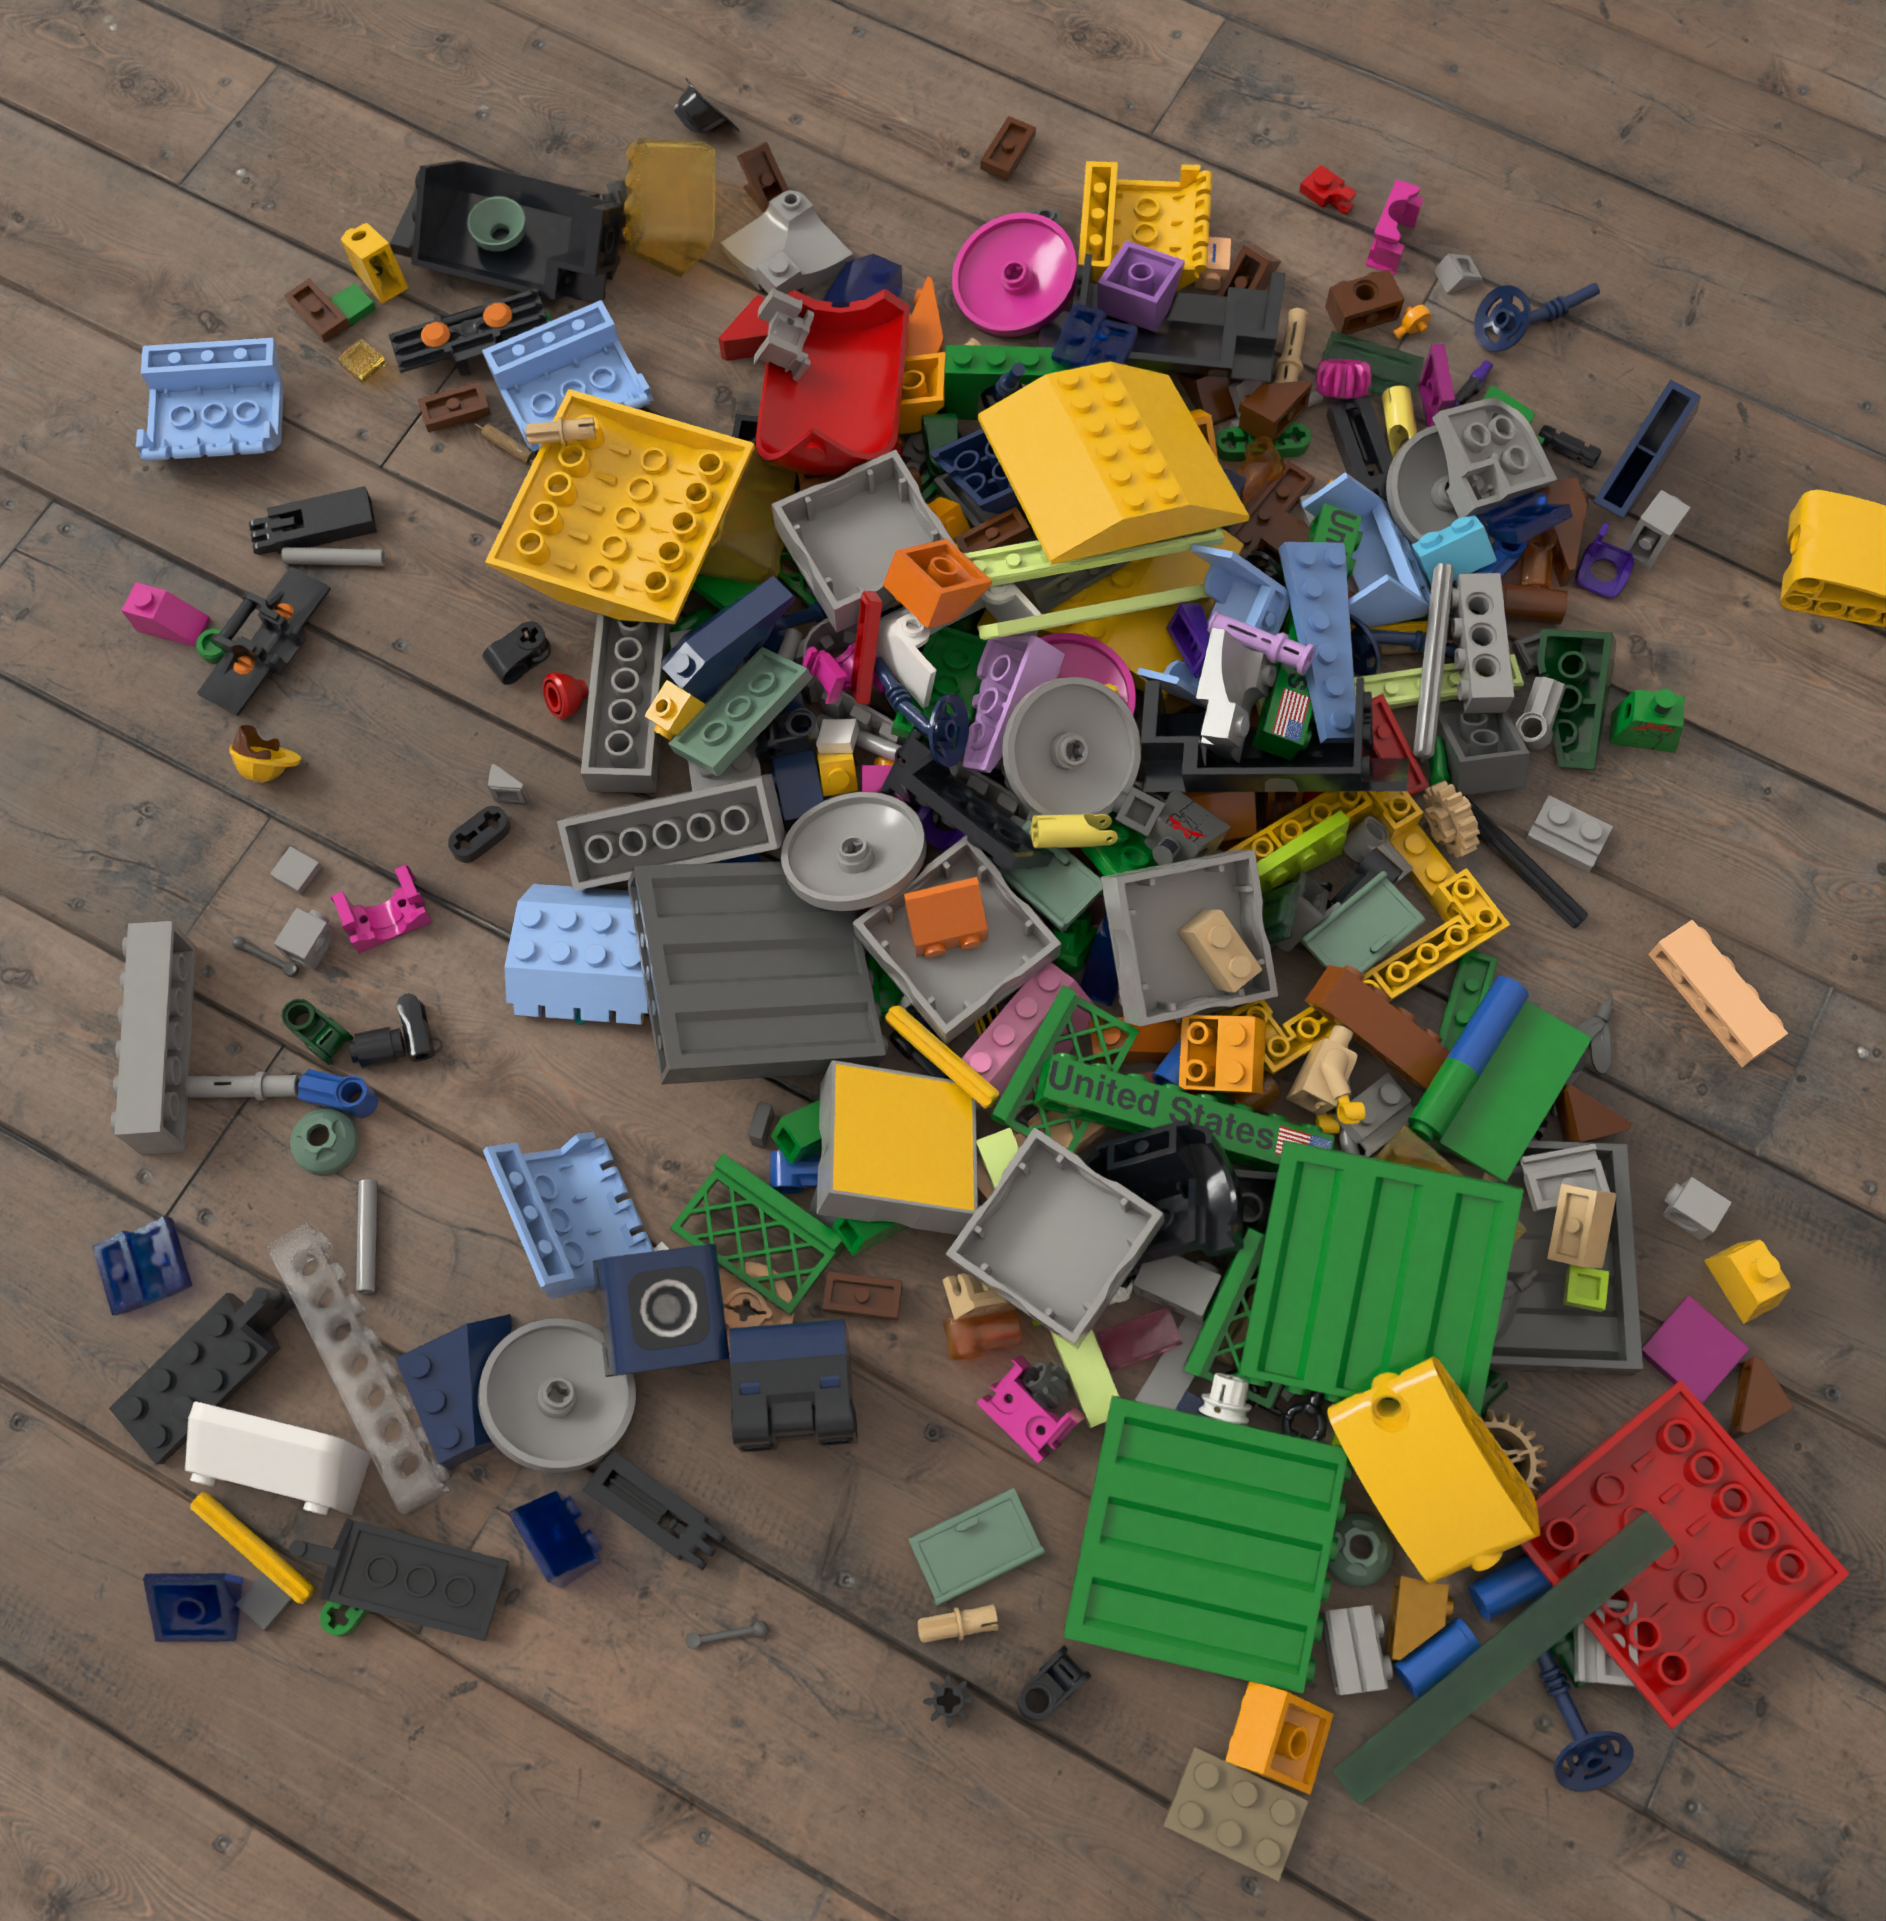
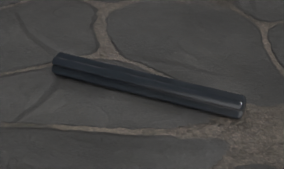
M1463 795L1471 803L1472 813L1478 822L1477 829L1480 834L1477 836L1572 928L1582 924L1586 920L1588 913L1466 795Z

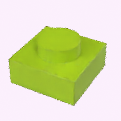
M1570 1264L1566 1269L1563 1305L1598 1312L1604 1311L1606 1309L1609 1271L1583 1268Z

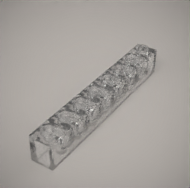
M306 1222L267 1244L266 1247L398 1511L409 1516L449 1493L450 1491L445 1483L446 1480L450 1479L448 1471L439 1465L437 1460L433 1459L428 1449L431 1445L423 1425L416 1426L411 1416V1413L415 1411V1407L405 1391L401 1393L398 1391L394 1380L399 1378L388 1358L382 1359L377 1349L382 1343L375 1329L371 1325L365 1326L360 1316L365 1313V1309L355 1293L350 1295L344 1285L349 1278L339 1261L333 1263L328 1253L333 1247L322 1229L315 1230ZM313 1260H318L317 1270L309 1276H304L306 1265ZM328 1292H334L333 1303L326 1308H321V1298ZM345 1324H350L351 1332L349 1336L342 1341H337L336 1334L338 1329ZM367 1356L368 1364L366 1369L359 1374H354L353 1365L355 1361L360 1357ZM383 1389L385 1393L383 1402L377 1407H370L369 1399L372 1393ZM400 1422L402 1426L400 1436L393 1441H388L386 1438L387 1429L393 1423ZM411 1456H417L419 1459L417 1470L411 1475H405L403 1472L405 1461Z

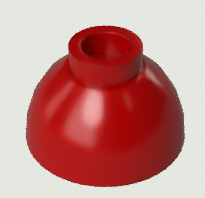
M553 672L548 673L543 681L545 703L549 711L560 720L575 714L580 708L582 700L588 698V688L582 679L576 680L566 673Z

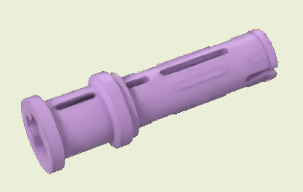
M1219 611L1214 612L1208 624L1207 631L1211 633L1212 628L1225 629L1242 645L1266 654L1269 662L1286 664L1297 669V673L1301 675L1307 672L1315 655V645L1308 644L1305 646L1290 640L1288 635L1283 632L1273 635L1221 614Z

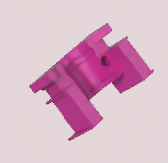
M1396 179L1373 235L1375 239L1371 246L1366 266L1381 271L1390 269L1392 274H1396L1405 245L1398 243L1401 235L1397 230V225L1415 227L1424 198L1418 197L1419 186Z
M855 644L849 645L847 650L837 658H833L825 650L818 651L815 647L807 649L802 666L808 668L810 674L816 676L826 689L825 692L828 698L825 704L837 702L841 691L850 689ZM874 671L872 684L880 693L885 692L886 689Z
M408 864L395 869L402 887L394 890V895L380 905L364 907L360 904L353 907L343 891L330 896L343 923L341 926L358 953L432 923L430 916L423 907L426 903L420 893H417L413 883L416 877Z
M1021 1355L1012 1359V1362L1015 1364L1014 1367L1000 1382L989 1386L996 1395L992 1397L990 1394L981 1397L977 1404L1039 1464L1050 1454L1044 1446L1048 1444L1053 1450L1060 1447L1064 1438L1086 1417L1075 1407L1060 1419L1055 1413H1051L1039 1405L1031 1397L1026 1386L1020 1380L1031 1366ZM1008 1394L1012 1395L1013 1401L1009 1400ZM1040 1426H1044L1045 1433L1040 1430Z

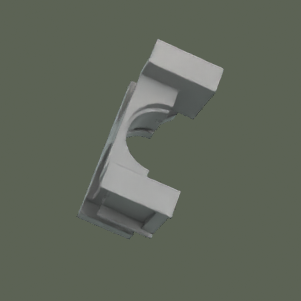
M773 287L758 308V318L769 322L767 338L754 355V364L758 360L766 363L772 362L785 368V372L791 370L790 373L793 374L792 379L798 382L810 367L811 360H808V354L802 352V348L810 332L814 312L808 310L802 318L798 317L802 310L803 300L795 299L775 290Z

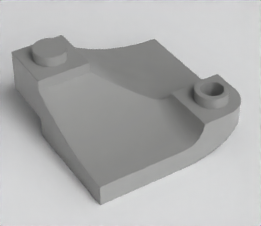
M786 191L769 201V206L762 216L720 243L722 252L759 291L765 289L768 294L774 287L775 290L786 295L792 290H800L805 295L854 262L853 253L819 219L814 205L798 191Z
M1498 398L1483 399L1439 411L1432 418L1441 438L1448 466L1449 488L1446 492L1459 518L1483 514L1489 509L1509 500L1548 487L1558 480L1527 419L1518 410L1500 401Z
M1211 629L1196 699L1207 707L1201 732V744L1226 762L1240 763L1245 737L1249 731L1252 707L1257 700L1268 697L1270 686H1273L1275 683L1277 671L1276 667L1267 659L1266 654L1246 648L1225 629Z

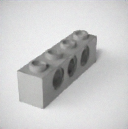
M1500 573L1459 574L1454 587H1452L1450 608H1454L1455 617L1451 622V635L1453 639L1457 638L1458 646L1454 654V665L1456 669H1460L1461 674L1457 688L1458 699L1463 700L1465 713H1506L1514 699V688ZM1470 610L1478 611L1481 615L1474 614ZM1474 640L1482 642L1485 646L1476 644ZM1477 671L1486 673L1488 677L1479 675Z

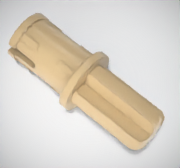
M558 417V421L530 423L526 426L527 441L531 445L561 442V445H566V441L596 440V432H594L596 431L594 417L563 420L562 417Z
M994 1604L959 1611L957 1607L954 1608L953 1613L920 1618L917 1623V1629L921 1642L957 1636L960 1641L964 1640L966 1635L998 1631V1624L996 1623L998 1620Z

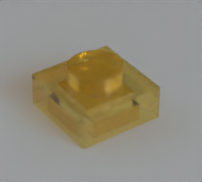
M361 338L337 358L340 366L362 384L386 364L383 355Z

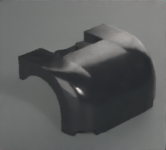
M1190 1120L1166 1124L1095 1146L1097 1152L1084 1162L1095 1173L1119 1183L1164 1214V1224L1127 1277L1138 1275L1139 1264L1202 1249L1207 1257L1244 1248V1208L1240 1184L1223 1146L1209 1128L1192 1124Z

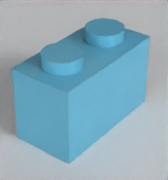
M1475 515L1458 518L1451 526L1438 532L1427 533L1419 541L1411 544L1430 587H1432L1433 569L1438 563L1451 564L1454 567L1453 581H1455L1459 574H1470L1497 561L1486 530Z

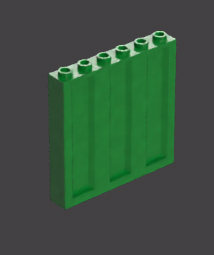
M1283 1140L1239 1375L1247 1376L1246 1382L1257 1386L1269 1387L1270 1382L1284 1384L1285 1390L1294 1394L1308 1395L1309 1390L1325 1393L1324 1399L1338 1403L1359 1392L1364 1393L1370 1390L1372 1381L1379 1374L1389 1372L1401 1375V1372L1429 1358L1436 1357L1443 1364L1480 1417L1524 1190L1517 1186ZM1389 1397L1383 1398L1386 1400H1394V1398Z
M1112 1395L1064 1627V1638L1304 1693L1305 1683L1311 1684L1315 1673L1316 1660L1310 1658L1313 1642H1320L1323 1630V1618L1318 1617L1321 1601L1327 1602L1330 1593L1331 1578L1325 1577L1328 1561H1335L1339 1539L1333 1537L1336 1521L1342 1522L1345 1513L1346 1498L1341 1497L1343 1481L1349 1482L1353 1471V1466L1343 1447Z

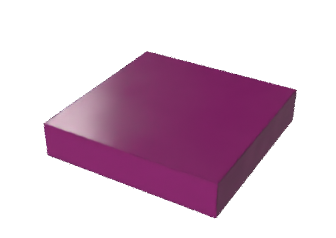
M1445 344L1431 345L1418 383L1426 428L1435 426L1432 418L1439 411L1452 408L1455 402Z
M1689 1295L1682 1300L1642 1346V1357L1671 1383L1675 1384L1682 1380L1703 1404L1750 1348Z

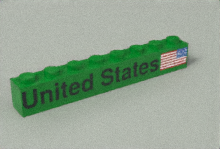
M1324 503L1312 521L1307 542L1344 543L1347 579H1349L1356 560L1352 558L1353 551L1355 552L1358 549L1363 536V532L1359 531L1362 517ZM1289 606L1283 633L1288 635V639L1298 642L1291 606ZM1278 662L1274 664L1277 671L1274 685L1270 686L1268 697L1264 699L1252 747L1291 761L1299 750L1304 751L1307 748L1312 735V731L1308 730L1309 721H1313L1315 717L1306 675L1298 674L1297 669Z
M1067 1053L1052 1054L1042 1065L1034 1106L1131 1134L1178 1121L1190 1120L1192 1124L1205 1126L1211 1130L1223 1146L1230 1162L1264 1172H1278L1283 1140L1333 1150L1335 1136L1323 1133V1129L1316 1125L1303 1124L1299 1126L1288 1123V1118L1281 1115L1268 1114L1264 1116L1254 1113V1109L1247 1105L1233 1104L1230 1106L1219 1103V1099L1212 1095L1198 1094L1195 1096L1185 1093L1184 1089L1178 1085L1163 1084L1161 1086L1150 1083L1146 1076L1133 1073L1126 1076L1113 1072L1114 1069L1105 1064L1094 1063L1088 1065L1078 1062L1076 1056Z

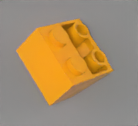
M1190 1015L1182 1017L1179 1086L1184 1090L1263 1095L1266 1020L1252 1016Z

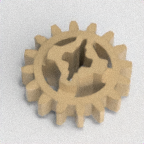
M1446 781L1439 782L1425 789L1426 794L1423 795V799L1426 802L1423 805L1424 817L1429 823L1434 840L1437 843L1440 842L1441 846L1446 845L1448 853H1454L1456 858L1477 850L1476 845L1480 844V841L1476 835L1480 833L1477 829L1478 822L1472 813L1469 800L1461 792L1456 793L1454 785H1448Z

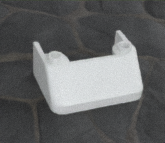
M1014 583L990 587L954 622L984 607L988 609L998 622L1041 615V613ZM903 606L880 618L876 655L884 659L892 674L904 685L905 689L919 705L925 708L929 706L937 670L917 648L925 645L931 634L954 622L927 628ZM1038 630L1014 635L1037 636Z
M194 1402L188 1418L185 1471L192 1473L190 1481L214 1487L216 1480L229 1481L304 1501L303 1510L327 1515L330 1508L352 1516L369 1465L371 1453L335 1436Z

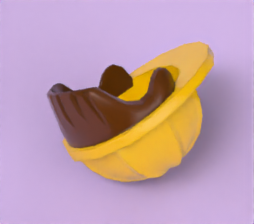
M241 725L236 733L233 744L229 747L234 765L240 775L254 782L264 783L273 780L281 775L286 767L297 766L301 762V756L296 752L280 747L279 739L263 740L258 735L256 728L251 725Z

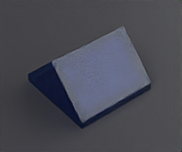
M145 1573L143 1583L156 1642L236 1640L240 1608L236 1606V1603L241 1599L243 1577L227 1573Z

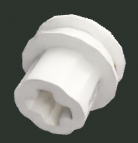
M1215 1373L1211 1393L1202 1394L1204 1405L1199 1408V1411L1223 1421L1247 1424L1249 1419L1246 1414L1252 1409L1251 1405L1245 1403L1249 1383L1237 1376Z

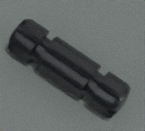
M1546 424L1541 428L1538 436L1545 438L1542 445L1548 447L1550 444L1553 446V450L1575 460L1579 457L1582 459L1581 463L1590 467L1597 463L1602 451L1600 448L1591 444L1587 447L1584 445L1585 441L1563 431L1559 434L1556 432L1557 429Z

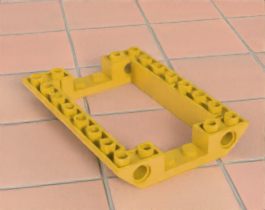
M1407 791L1324 792L1228 850H1255L1256 862L1340 810L1350 819L1348 831L1369 816L1383 823L1389 833L1388 841L1413 867L1408 875L1445 922L1363 974L1364 979L1362 981L1370 988L1375 986L1391 997L1390 1001L1510 926V923L1469 870L1466 868L1456 874L1421 829L1418 823L1424 812ZM1264 999L1216 1013L1218 1016H1252L1266 1020L1264 1070L1271 1075L1310 1052L1312 1046L1323 1038L1328 1039L1335 1026L1314 1008L1309 1007L1283 1023L1280 1028L1272 1017L1274 1012Z

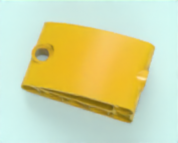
M1812 490L1804 493L1789 517L1787 545L1790 547L1792 560L1783 575L1781 606L1792 611L1886 628V506L1824 490Z
M1429 1358L1401 1372V1375L1389 1372L1379 1374L1372 1381L1370 1390L1364 1393L1359 1392L1328 1407L1327 1412L1330 1423L1358 1477L1388 1527L1428 1583L1431 1584L1470 1566L1476 1571L1486 1570L1500 1560L1504 1551L1540 1536L1538 1507L1531 1489L1438 1358ZM1389 1397L1394 1398V1400H1386L1383 1398Z

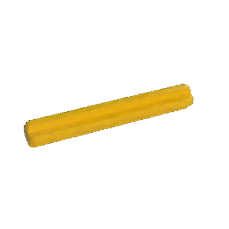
M893 1006L889 1009L885 1016L886 1023L981 1106L988 1108L996 1103L1000 1093L994 1086L904 1008Z
M202 1492L192 1501L190 1505L192 1511L296 1603L304 1604L314 1594L316 1589L313 1584L209 1493Z

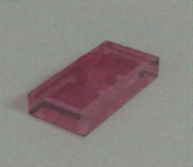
M1168 1306L1097 1333L1111 1371L1183 1344Z

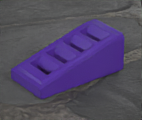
M1180 603L1166 629L1194 677L1200 678L1210 638V633L1207 631L1206 616L1200 603Z

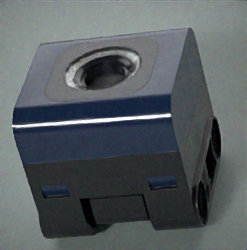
M716 1244L628 1254L592 1261L596 1296L600 1295L605 1342H602L605 1377L730 1359Z
M845 1319L729 1329L733 1407L731 1410L732 1438L734 1446L741 1453L777 1450L779 1442L817 1439L819 1445L822 1446L858 1443L856 1409L853 1402L849 1333Z

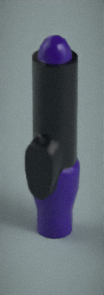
M1485 360L1480 367L1473 371L1469 379L1455 395L1453 407L1464 405L1473 393L1477 394L1487 382L1486 377L1493 368V364L1490 361Z

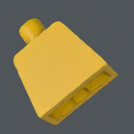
M368 223L362 224L356 229L351 228L344 233L340 241L353 269L381 304L408 289L389 243ZM374 266H379L383 269V272L380 276L376 275L378 271L374 268Z
M1760 1239L1736 1243L1704 1260L1743 1324L1776 1308L1791 1288L1790 1283L1780 1269L1778 1260L1771 1255L1764 1242Z

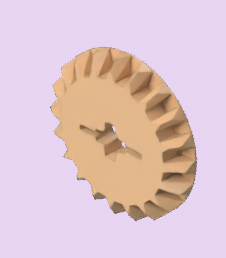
M740 1262L733 1263L736 1267L740 1269ZM744 1262L746 1274L750 1277L768 1276L766 1265ZM724 1268L719 1270L723 1307L736 1309V1307H742L744 1301H749L751 1309L756 1310L758 1313H763L760 1315L755 1314V1316L750 1315L747 1321H740L741 1318L738 1313L724 1308L729 1356L730 1328L793 1323L794 1313L789 1316ZM785 1280L774 1281L776 1295L789 1304L793 1298L789 1286ZM770 1282L760 1283L771 1291Z

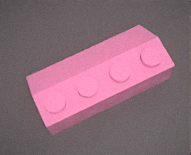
M1053 963L1043 968L1020 988L961 1058L999 1091L1000 1097L991 1107L993 1110L1062 986L1065 985L1076 991L1075 995L1094 1005L1078 983ZM1076 1007L1071 1016L1075 1033L1087 1030L1088 1021L1092 1020L1089 1013ZM1067 1025L1060 1037L1069 1035ZM1084 1036L1077 1038L1078 1043ZM1071 1040L1057 1043L1053 1049L1054 1055L1057 1053L1070 1054L1074 1049ZM1040 1075L1038 1076V1078H1037V1080H1036V1082H1035L1037 1088H1038V1083H1039ZM1032 1089L1025 1101L1031 1100L1034 1097ZM1022 1107V1108L1020 1109V1111H1019V1113L1017 1114L1016 1118H1017L1018 1115L1023 1111V1109H1024L1025 1107Z

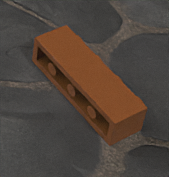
M1329 965L1305 999V1002L1334 1025L1343 1026L1354 1032L1353 1040L1408 1084L1427 1089L1450 1052L1440 1044L1443 1039L1435 1032L1427 1028L1422 1030L1415 1024L1417 1018L1409 1011L1401 1007L1396 1009L1389 1003L1391 997L1375 986L1370 988L1362 981L1364 975L1357 969L1349 965H1345L1344 968Z

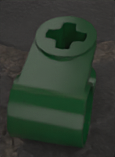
M956 413L922 415L921 430L923 444L925 445L927 470L934 479L944 474L945 471L931 457L929 452L958 440Z
M305 999L291 1000L282 1009L281 1017L286 1027L327 1065L333 1062L332 1056L346 1041L351 1042L354 1039L339 1023L331 1017H327ZM310 1014L306 1023L299 1026L295 1025L296 1019L300 1015Z

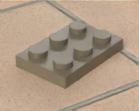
M1193 1747L1162 1826L1279 1882L1309 1801L1197 1747Z

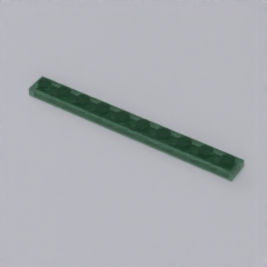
M1644 1510L1332 1769L1333 1773L1360 1806L1675 1545L1674 1540L1648 1510Z

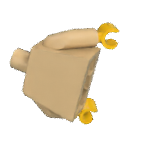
M1340 1025L1334 1026L1328 1039L1323 1038L1312 1046L1286 1097L1287 1100L1316 1114V1126L1321 1127L1323 1133L1338 1134L1340 1132V1124L1333 1117L1334 1114H1326L1327 1111L1337 1107L1338 1102L1337 1117L1344 1124H1359L1360 1120H1364L1366 1115L1362 1102H1350L1349 1095L1352 1092L1347 1081L1356 1063L1358 1054L1349 1050L1355 1036L1354 1032Z

